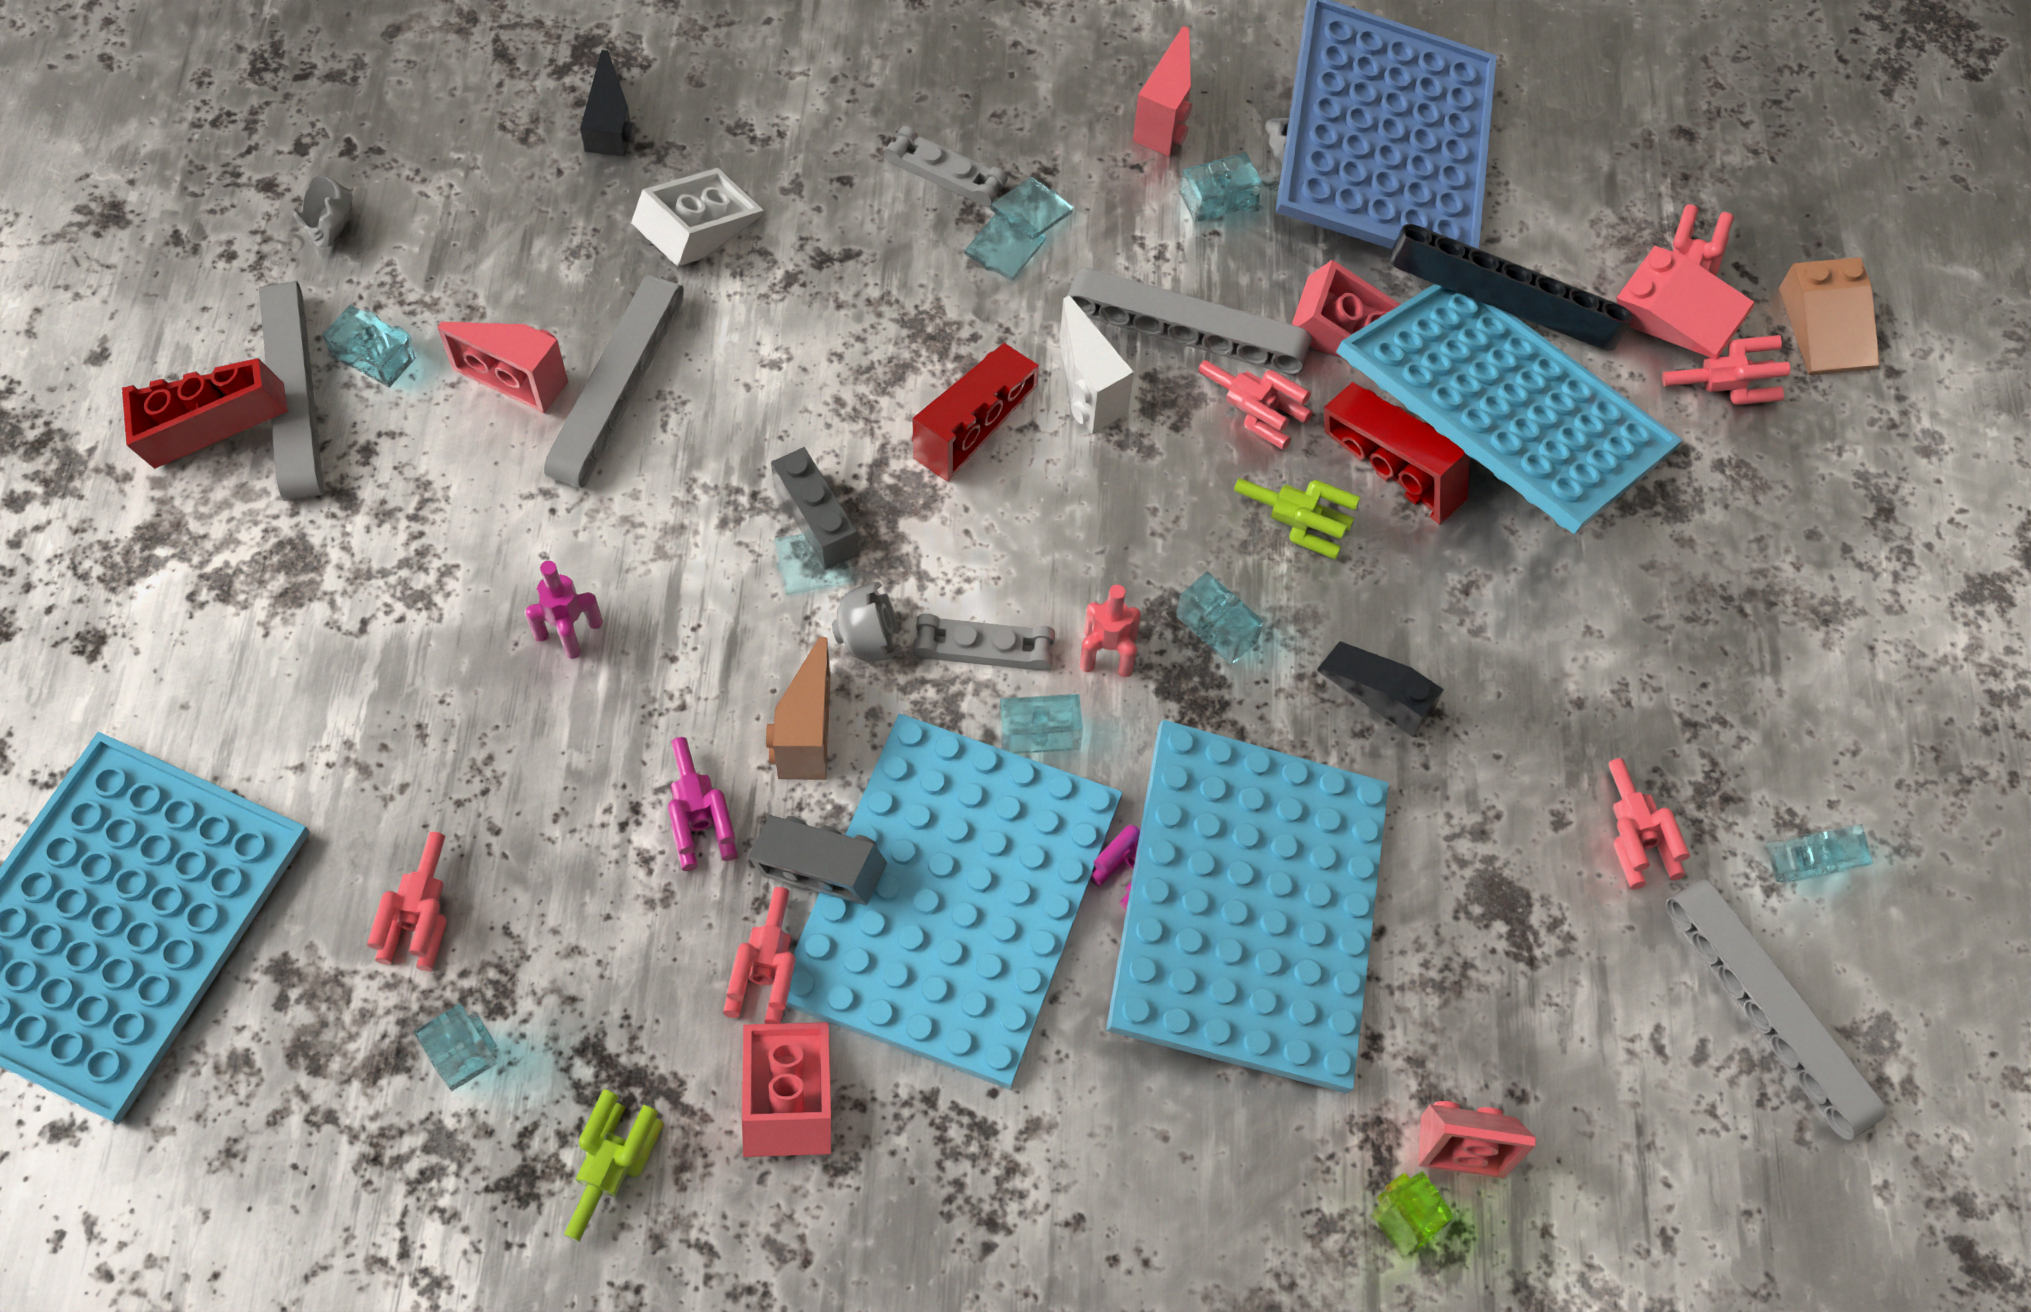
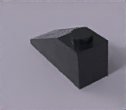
M601 50L580 126L584 152L625 156L628 144L634 143L636 125L635 122L630 121L628 105L608 50Z
M1339 641L1317 669L1320 674L1412 737H1414L1435 710L1444 691L1443 688L1412 667Z

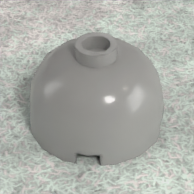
M880 582L865 584L849 591L842 598L837 609V621L832 622V630L838 644L844 643L850 654L861 660H885L899 656L901 651V644L893 646L891 634H899V628L888 594L879 595L877 591L882 586Z

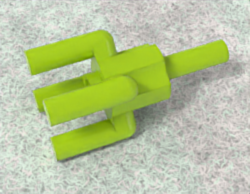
M1238 478L1234 487V492L1274 507L1271 518L1292 526L1289 534V539L1292 543L1334 560L1337 559L1342 546L1307 533V531L1311 527L1342 540L1345 531H1350L1355 518L1319 504L1320 498L1356 511L1361 499L1360 496L1319 480L1311 481L1306 492L1285 484L1280 493H1277L1241 478Z
M606 1089L602 1090L578 1142L580 1148L586 1151V1158L575 1180L586 1186L563 1234L577 1242H580L602 1194L616 1197L625 1175L638 1177L642 1173L665 1124L656 1118L659 1113L657 1110L643 1105L627 1139L625 1140L613 1135L625 1107L617 1103L619 1098L617 1094Z

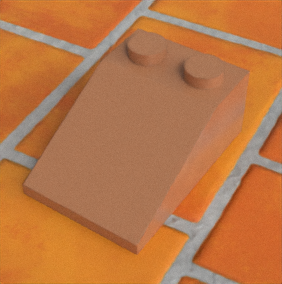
M1861 257L1793 263L1779 287V292L1808 374L1817 375L1877 369L1880 364L1872 285Z
M827 637L818 638L776 706L774 724H767L766 747L769 748V764L776 765L778 779L826 780L831 682Z

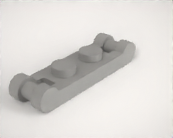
M903 126L896 134V141L891 142L884 150V156L890 163L983 206H990L996 198V191L1001 190L1008 181V176L1002 169L997 167L990 169L918 136L908 126ZM909 149L913 151V155L906 152V150Z
M920 614L917 617L916 630L919 632V637L914 640L913 654L917 657L1031 670H1048L1052 667L1053 655L1049 650L1050 646L1054 644L1055 630L1049 626H1036L1034 628L941 619L933 614ZM934 635L946 636L945 643L934 641ZM1023 645H1032L1034 650L1031 652L1022 651Z

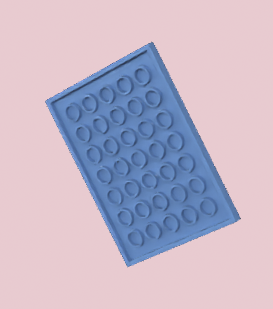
M1307 0L1276 213L1390 249L1393 248L1402 227L1406 224L1424 227L1479 249L1497 55L1332 0Z

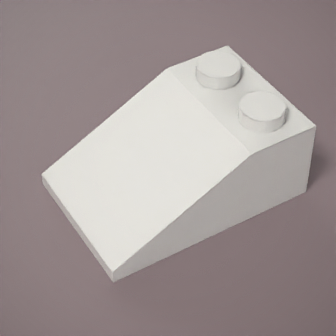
M719 168L642 189L631 223L678 267L703 259L760 218L764 210Z
M1070 295L1063 298L1060 346L1071 402V411L1075 419L1080 424L1084 423L1093 434L1128 414L1134 372Z

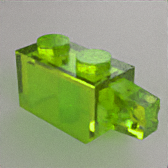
M1423 1171L1412 1178H1409L1405 1172L1384 1187L1385 1191L1376 1198L1380 1204L1371 1214L1402 1260L1436 1237L1453 1219L1449 1206Z

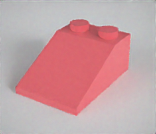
M1183 26L1138 94L1133 141L1167 156L1171 155L1176 145L1181 146L1184 143L1189 127L1185 125L1192 109V103L1189 102L1191 76L1188 27Z
M1658 246L1652 248L1616 297L1617 304L1624 306L1633 316L1628 327L1716 360L1755 306L1754 301L1688 257Z
M1331 260L1308 276L1291 325L1298 326L1309 332L1312 338L1310 346L1315 350L1343 358L1336 353L1342 340L1401 304L1339 263Z
M441 321L437 326L452 370L545 414L568 383L558 340L546 330H537L526 324Z
M828 1022L743 1025V1157L831 1154Z
M1438 1101L1434 1105L1429 1104L1421 1115L1418 1166L1504 1179L1535 1147L1536 1137L1516 1117L1503 1115V1111L1500 1109L1482 1107L1478 1108L1477 1111L1460 1109V1105L1455 1102Z

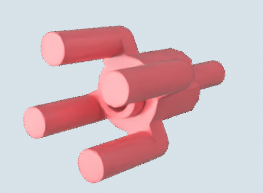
M1686 205L1673 240V252L1688 257L1716 276L1726 250L1734 216L1728 212L1720 214L1711 242L1708 243L1701 239L1692 240L1693 226L1699 209L1695 205Z
M1780 335L1734 339L1728 344V356L1718 357L1717 360L1705 358L1703 368L1663 372L1662 383L1663 386L1704 383L1706 391L1730 390V399L1735 405L1783 401L1784 390L1782 386L1747 390L1748 383L1754 379L1789 376L1791 369L1788 361L1776 363L1774 360L1752 362V360H1747L1745 353L1780 350L1782 347Z
M1204 360L1198 368L1200 374L1229 390L1226 398L1227 402L1247 413L1244 420L1246 428L1282 450H1285L1291 441V437L1282 433L1287 427L1289 419L1276 412V408L1304 424L1310 420L1313 411L1303 406L1309 400L1311 392L1273 370L1266 371L1263 378L1260 379L1248 371L1239 373L1235 377L1207 360Z
M1113 585L1110 588L1109 597L1103 604L1100 605L1097 602H1092L1087 606L1084 626L1086 638L1082 642L1079 664L1080 669L1084 672L1093 671L1097 651L1103 648L1119 652V675L1129 677L1133 674L1137 646L1134 642L1137 640L1141 612L1136 607L1128 608L1124 603L1126 591L1121 585Z
M1617 758L1612 760L1608 765L1622 798L1621 801L1613 806L1618 820L1617 828L1620 836L1614 840V847L1630 888L1636 890L1646 885L1642 871L1649 868L1650 863L1644 850L1655 846L1659 850L1670 880L1683 878L1686 873L1681 861L1688 859L1690 853L1673 812L1669 808L1657 810L1651 795H1646L1642 792L1637 793L1624 759Z
M429 832L418 871L403 874L398 893L387 891L382 895L367 942L368 947L377 950L376 962L385 965L392 963L403 928L415 931L409 953L419 957L416 968L422 971H433L447 924L446 917L439 913V901L444 883L433 878L445 840V835L442 833Z
M774 888L766 924L762 927H753L748 943H742L738 947L723 1014L727 1017L738 1018L740 1016L749 979L759 985H773L764 1022L765 1024H781L796 963L795 955L789 952L792 937L782 930L790 894L787 888Z

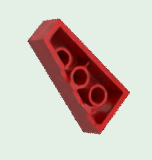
M1006 343L989 352L980 363L912 418L913 459L949 482L1038 386L1039 365Z
M259 358L215 367L212 373L200 375L197 371L183 374V380L169 383L164 379L150 381L149 387L137 389L134 385L122 387L126 446L154 469L288 412L284 382Z
M1351 382L1324 406L1325 433L1361 461L1365 457L1370 460L1376 474L1385 482L1392 478L1406 489L1404 497L1411 503L1416 505L1422 502L1433 512L1429 517L1437 524L1443 523L1468 499L1469 456L1449 438L1439 434L1432 425L1423 423L1406 413L1401 407L1390 404L1378 397L1373 391L1364 389L1354 382Z

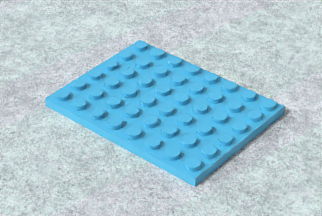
M1437 284L1430 286L1342 340L1336 353L1347 360L1350 366L1363 372L1376 382L1380 389L1393 395L1409 411L1423 418L1439 434L1449 438L1462 448L1469 457L1479 461L1492 471L1499 480L1509 484L1522 494L1529 503L1539 507L1551 516L1559 526L1568 529L1574 535L1676 451L1683 441L1513 314Z
M899 713L845 836L855 838L856 835H863L875 841L878 845L877 849L887 861V865L867 906L819 893L793 953L796 957V963L786 1007L1011 1090L1089 885L1091 874L1095 869L1093 862L1101 853L1122 798V791Z
M1162 720L1157 730L1106 1031L1343 1093L1352 1091L1354 1087L1389 782Z
M98 731L0 867V1068L103 1119L119 1125L310 832L307 827Z

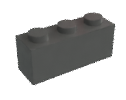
M803 447L771 461L774 487L823 569L826 571L858 556L857 531L806 448Z
M769 815L748 856L763 876L867 906L887 865V861L877 849V843L863 835H856L855 838L845 836L838 830L826 825H822L820 828L812 827L794 816H787L786 819Z

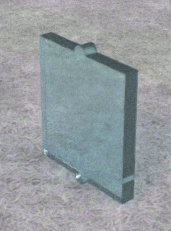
M1030 177L992 203L990 210L1008 223V227H1014L1033 241L1073 213L1074 207L1057 196L1055 190H1049L1035 178Z
M998 210L964 250V255L984 265L985 270H993L1013 281L1045 243L1046 236L1026 226L1025 221L1019 222Z
M804 534L775 538L779 559L776 568L782 574L786 595L852 583L847 559L824 569Z

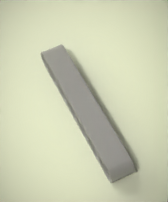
M1082 268L1076 272L1067 295H1070L1090 319L1285 374H1297L1302 371L1312 341L1309 332L1298 326L1090 268Z
M646 275L643 278L546 457L544 465L546 477L579 488H583L587 484L681 307L684 296L683 285L651 275Z
M298 281L259 287L265 362L266 366L284 382L288 412L271 419L278 489L283 501L322 495L324 488L302 291Z
M1700 879L1668 898L1666 909L1673 922L1832 1129L1840 1137L1849 1141L1886 1117V1109L1879 1096L1718 890L1707 880Z

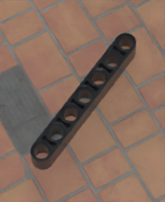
M1406 224L1402 227L1389 255L1390 263L1401 271L1603 350L1612 351L1616 349L1633 319L1631 312L1620 304L1415 224Z

